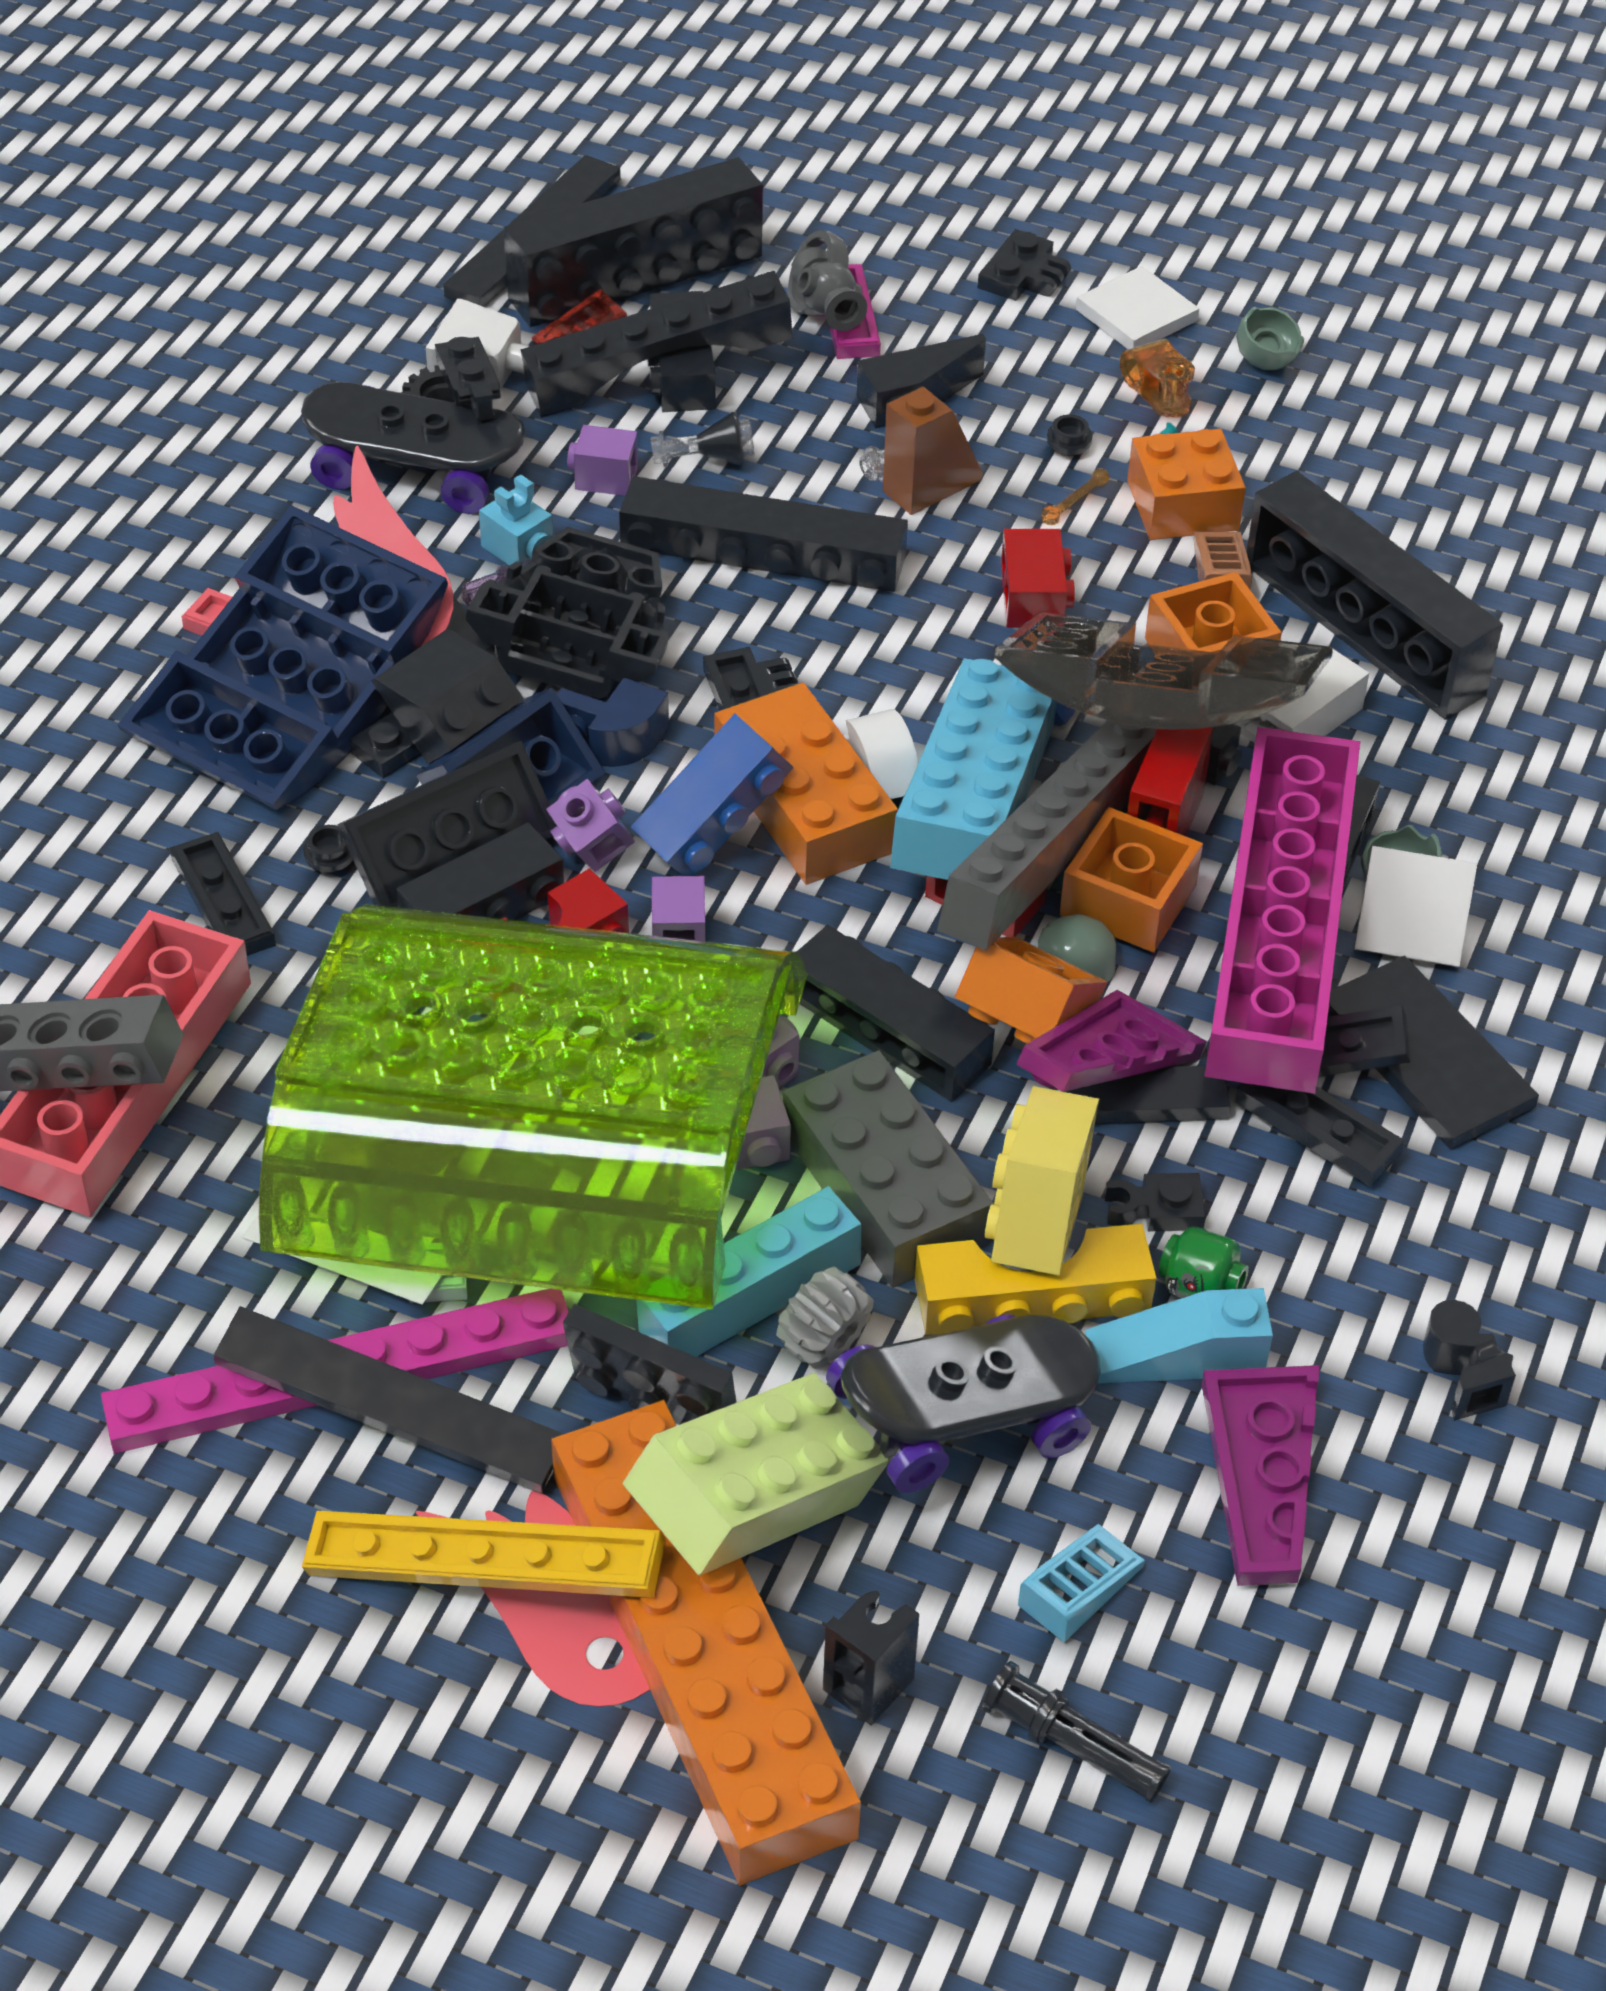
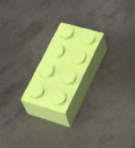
M814 1372L653 1435L622 1484L697 1575L701 1576L857 1507L891 1459L884 1457L880 1451V1446L874 1441L869 1431L860 1425L835 1396L833 1390Z

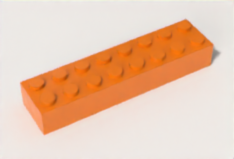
M664 1400L551 1439L554 1480L575 1526L660 1530L622 1483L652 1436L676 1426ZM660 1530L666 1542L654 1598L607 1596L739 1886L858 1840L861 1801L742 1558L698 1576Z

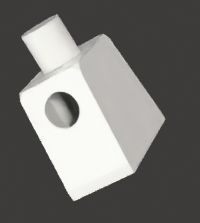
M457 299L426 346L427 369L429 372H434V366L438 365L435 344L448 342L455 337L473 338L479 336L499 380L501 390L512 370L524 373L520 349L530 346L521 345L520 322L516 318L463 299Z

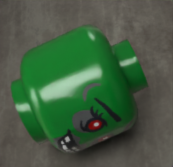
M1192 1226L1181 1235L1173 1234L1168 1240L1161 1256L1159 1276L1165 1278L1168 1293L1181 1299L1206 1290L1243 1289L1248 1276V1265L1241 1263V1249L1236 1241Z

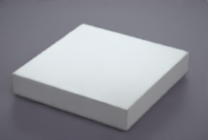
M1143 266L1081 294L1076 299L1077 311L1132 353L1197 322L1200 309Z
M1372 846L1354 950L1399 958L1405 955L1411 960L1460 967L1477 863Z

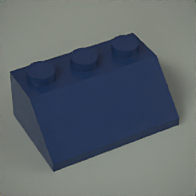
M550 688L524 698L504 714L416 774V776L423 785L520 740L524 745L550 806L558 801L561 794L567 789L578 786L586 779L592 783L605 772L554 689Z

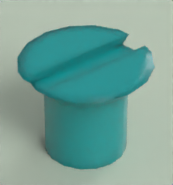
M1167 422L1166 428L1159 434L1178 433V430L1172 423Z

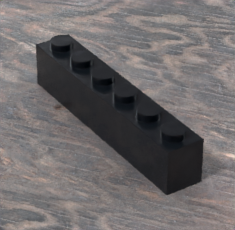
M633 476L619 511L620 542L663 555L895 592L906 557L907 519Z

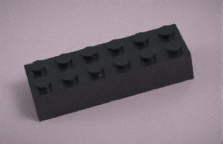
M737 157L505 226L504 240L508 300L531 328L761 257L763 184L746 164Z
M1296 470L1255 492L1246 550L1251 570L1444 720H1447L1487 695L1502 632V622Z

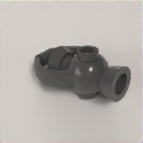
M818 230L813 232L802 242L791 264L792 268L788 282L790 305L794 310L805 315L826 316L830 327L837 331L851 330L863 321L867 313V301L862 295L861 286L856 284L852 273L848 269L849 257L846 244L840 236L830 231ZM826 243L827 251L820 248V246Z

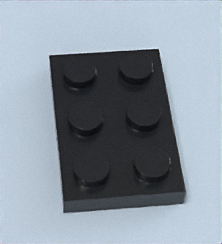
M577 1304L572 1306L563 1321L575 1378L585 1389L594 1394L606 1396L610 1393L628 1401L634 1410L664 1400L675 1423L679 1425L737 1403L733 1374Z

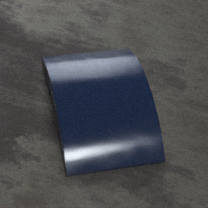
M292 505L289 506L234 576L239 589L187 655L177 650L173 653L117 724L121 731L275 810L293 802L324 779L351 752L349 739L378 720L388 705L371 680L422 646L431 630L448 586V581L445 577Z

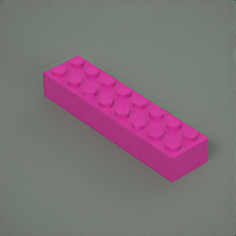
M1257 727L1204 1077L1315 1094L1324 1050L1361 741Z

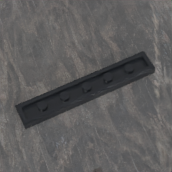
M584 155L509 225L602 198L621 180L620 167ZM504 229L443 284L444 297L454 301L463 299L485 307L507 286Z
M239 1306L213 1355L216 1365L538 1493H542L553 1470L551 1439L564 1435V1433L242 1306Z

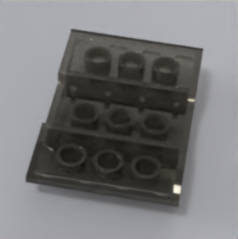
M1039 612L995 649V658L1011 673L1038 692L1060 704L1087 715L1115 723L1171 730L1201 729L1229 725L1277 710L1304 696L1333 654V647L1238 635H1234L1218 653L1134 643L1136 623Z

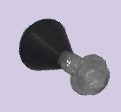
M734 411L695 436L666 439L663 431H659V436L651 437L654 464L663 463L664 468L668 467V459L671 457L702 454L741 467L744 464V457L755 455L750 419L739 420L738 414Z

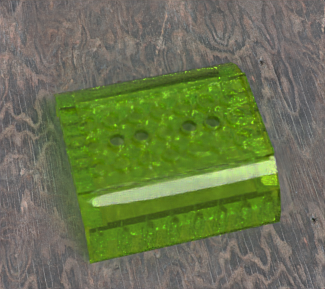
M365 904L354 909L351 913L343 912L275 1070L276 1083L268 1114L260 1175L259 1235L261 1251L713 1309L726 1265L721 1217L780 1014L794 1016L797 1014L807 979L802 958L798 952L377 905ZM419 1007L432 1008V1010L426 1014L411 1015L412 1013L417 1011ZM474 1013H482L488 1015L487 1017L479 1021H465L469 1019ZM583 1026L599 1028L591 1034L581 1035L576 1033ZM648 1032L655 1035L651 1039L645 1041L632 1040L634 1037L637 1036L638 1033Z

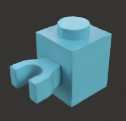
M519 475L514 478L515 489L508 492L504 488L499 487L494 491L495 500L479 510L481 546L510 566L518 561L522 563L523 567L532 561L534 549L553 537L552 514L532 501L534 483L523 475Z

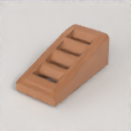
M1194 532L1193 541L1199 582L1237 572L1251 590V567L1241 532Z

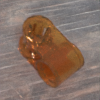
M1166 338L1124 350L1121 353L1120 369L1125 382L1156 413L1165 417H1179L1189 412L1191 409V398L1188 394L1189 382L1194 378L1195 367L1174 348L1169 340Z

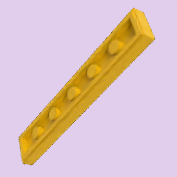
M316 1511L302 1568L309 1576L654 1598L666 1539L660 1530Z

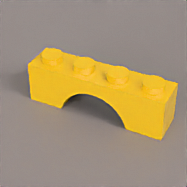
M1142 1223L1086 1229L1079 1250L1068 1261L1063 1263L1060 1275L1039 1271L1015 1270L999 1263L991 1262V1258L979 1248L974 1240L917 1245L914 1280L925 1335H932L983 1325L993 1318L1006 1314H1012L1016 1317L1022 1315H1046L1068 1323H1075L1082 1319L1111 1316L1123 1318L1152 1308L1156 1274Z

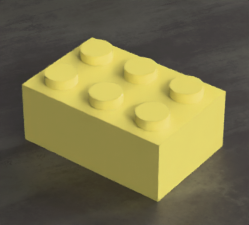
M1032 1086L1026 1106L1016 1104L1011 1129H1007L1002 1154L999 1153L993 1177L992 1187L997 1188L995 1202L990 1206L985 1228V1238L994 1240L991 1262L1060 1275L1083 1197L1099 1103L1098 1098Z

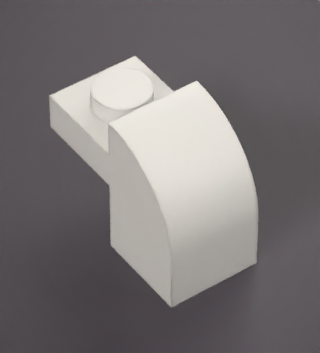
M889 709L846 720L848 733L843 734V736L889 798L894 799L905 796L918 766V758L912 737L901 715L896 710Z

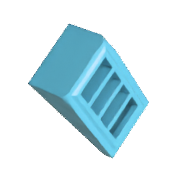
M1097 1524L1037 1568L1020 1584L1018 1606L1065 1643L1144 1567L1145 1560L1101 1525ZM1100 1547L1120 1564L1116 1567L1111 1566L1097 1555L1094 1550ZM1084 1560L1087 1561L1104 1576L1098 1579L1080 1563ZM1071 1573L1088 1588L1083 1591L1069 1580L1067 1576ZM1056 1586L1059 1587L1072 1600L1069 1602L1065 1601L1053 1589Z

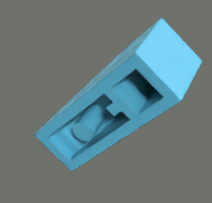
M1264 1288L1206 1290L1085 1330V1335L1093 1342L1100 1357L1101 1374L1097 1384L1202 1379L1204 1370L1266 1368L1273 1338Z

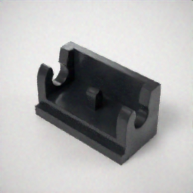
M871 1591L862 1595L839 1620L833 1616L825 1625L823 1691L871 1726L914 1680L920 1617L918 1612L905 1604L894 1611L886 1623H872L866 1615L869 1611L875 1609L879 1603L880 1593L878 1591Z

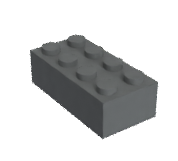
M880 1050L783 1090V1103L791 1124V1146L820 1187L824 1189L829 1186L861 1223V1245L892 1288L915 1278L917 1245L974 1240L980 1249L990 1245V1239L985 1238V1228L990 1206L994 1203Z

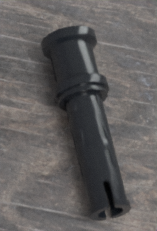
M1012 1661L1007 1662L995 1678L985 1697L982 1706L983 1711L990 1715L999 1712L1027 1729L1028 1738L1032 1741L1045 1744L1048 1740H1051L1095 1769L1107 1774L1143 1796L1149 1803L1155 1800L1169 1776L1171 1766L1159 1762L1121 1739L1115 1733L1106 1730L1068 1707L1069 1699L1065 1697L1064 1692L1057 1688L1052 1692L1046 1690L1019 1673V1665Z

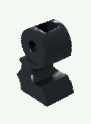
M1445 1300L1436 1304L1431 1310L1423 1341V1353L1425 1360L1434 1372L1460 1375L1451 1406L1454 1421L1507 1406L1516 1377L1512 1368L1513 1355L1503 1352L1499 1348L1493 1334L1479 1333L1481 1319L1473 1306L1463 1301Z

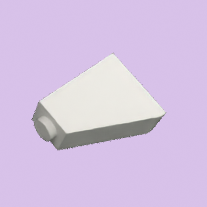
M1332 648L1225 673L1217 678L1212 713L1240 726L1241 734L1254 743L1257 727L1326 736L1363 709L1370 673Z

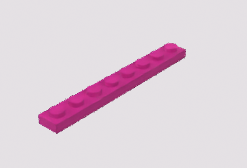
M557 1286L334 1338L328 1341L428 1380L567 1347L563 1321L569 1312L561 1287ZM214 1366L101 1393L113 1454L318 1406L221 1366Z

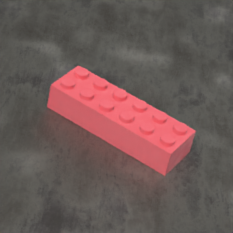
M151 910L147 912L85 999L147 995L165 996L184 1035L164 1083L18 1090L0 1115V1186L92 1217L251 985L244 940Z

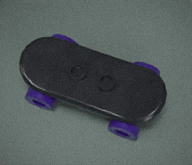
M348 382L321 385L304 398L301 408L304 426L310 435L323 444L314 454L310 462V469L313 476L324 486L336 490L346 489L351 486L353 456L355 447L358 445L365 457L430 469L452 470L446 475L441 485V496L449 507L464 514L477 513L483 508L489 496L487 484L492 468L514 456L523 445L525 438V429L522 421L514 414L503 410L494 409V419L477 421L470 405L456 406L454 402Z
M1006 1314L993 1318L983 1325L875 1347L868 1344L856 1346L834 1360L827 1370L826 1380L837 1397L848 1399L856 1413L870 1426L882 1432L880 1451L885 1458L894 1456L887 1468L888 1477L899 1492L913 1493L935 1482L944 1473L949 1464V1457L938 1441L959 1439L1022 1423L1032 1424L1039 1422L1032 1432L1031 1440L1044 1458H1056L1072 1451L1084 1441L1091 1430V1422L1079 1406L1084 1404L1095 1391L1101 1369L1100 1357L1093 1342L1075 1326L1064 1320L1046 1315H1022L1016 1317L1012 1314Z

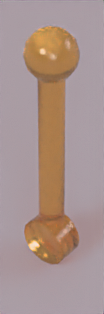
M1103 468L1096 469L1088 482L1057 506L1045 507L1042 510V522L1046 525L1058 524L1062 512L1096 486H1103L1108 483L1110 478L1109 472Z

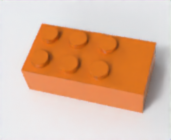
M804 682L714 713V735L736 713L794 767L784 778L779 789L768 795L754 812L805 885L892 854L895 817L898 808Z

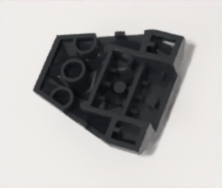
M566 527L536 547L533 551L532 561L523 567L522 563L518 561L508 566L504 580L496 584V581L489 579L481 584L467 608L465 620L483 642L495 645L499 662L506 672L523 676L532 682H544L585 696L601 699L608 696L617 682H621L623 678L639 682L654 675L666 652L669 638L668 630L663 629L666 612L665 604L660 603L662 579L659 553Z

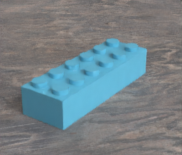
M963 659L896 814L890 868L948 880L949 875L1026 801L1054 727L1060 677L1047 675L1038 669L1028 668L1021 670L1001 666L987 659Z

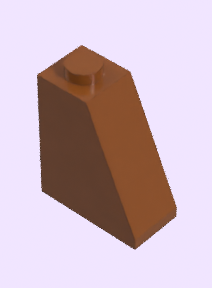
M921 387L887 403L882 491L905 511L913 515L982 480L983 472L953 410L925 387Z

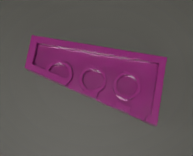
M1115 990L1026 1044L1017 1065L1032 1073L1033 1078L1039 1084L1066 1092L1199 1060L1207 1041L1123 992Z
M1320 1365L1204 1370L1201 1385L1237 1586L1298 1583L1302 1565L1307 1510L1306 1499L1310 1477L1311 1445L1315 1423V1402Z

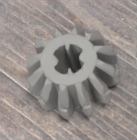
M835 1266L826 1269L824 1272H817L807 1284H801L799 1291L794 1297L788 1299V1307L779 1316L778 1322L780 1324L778 1325L776 1336L796 1358L818 1369L827 1363H833L842 1352L849 1350L850 1345L856 1338L861 1336L862 1328L870 1321V1312L872 1311L874 1300L865 1292V1288L858 1281Z

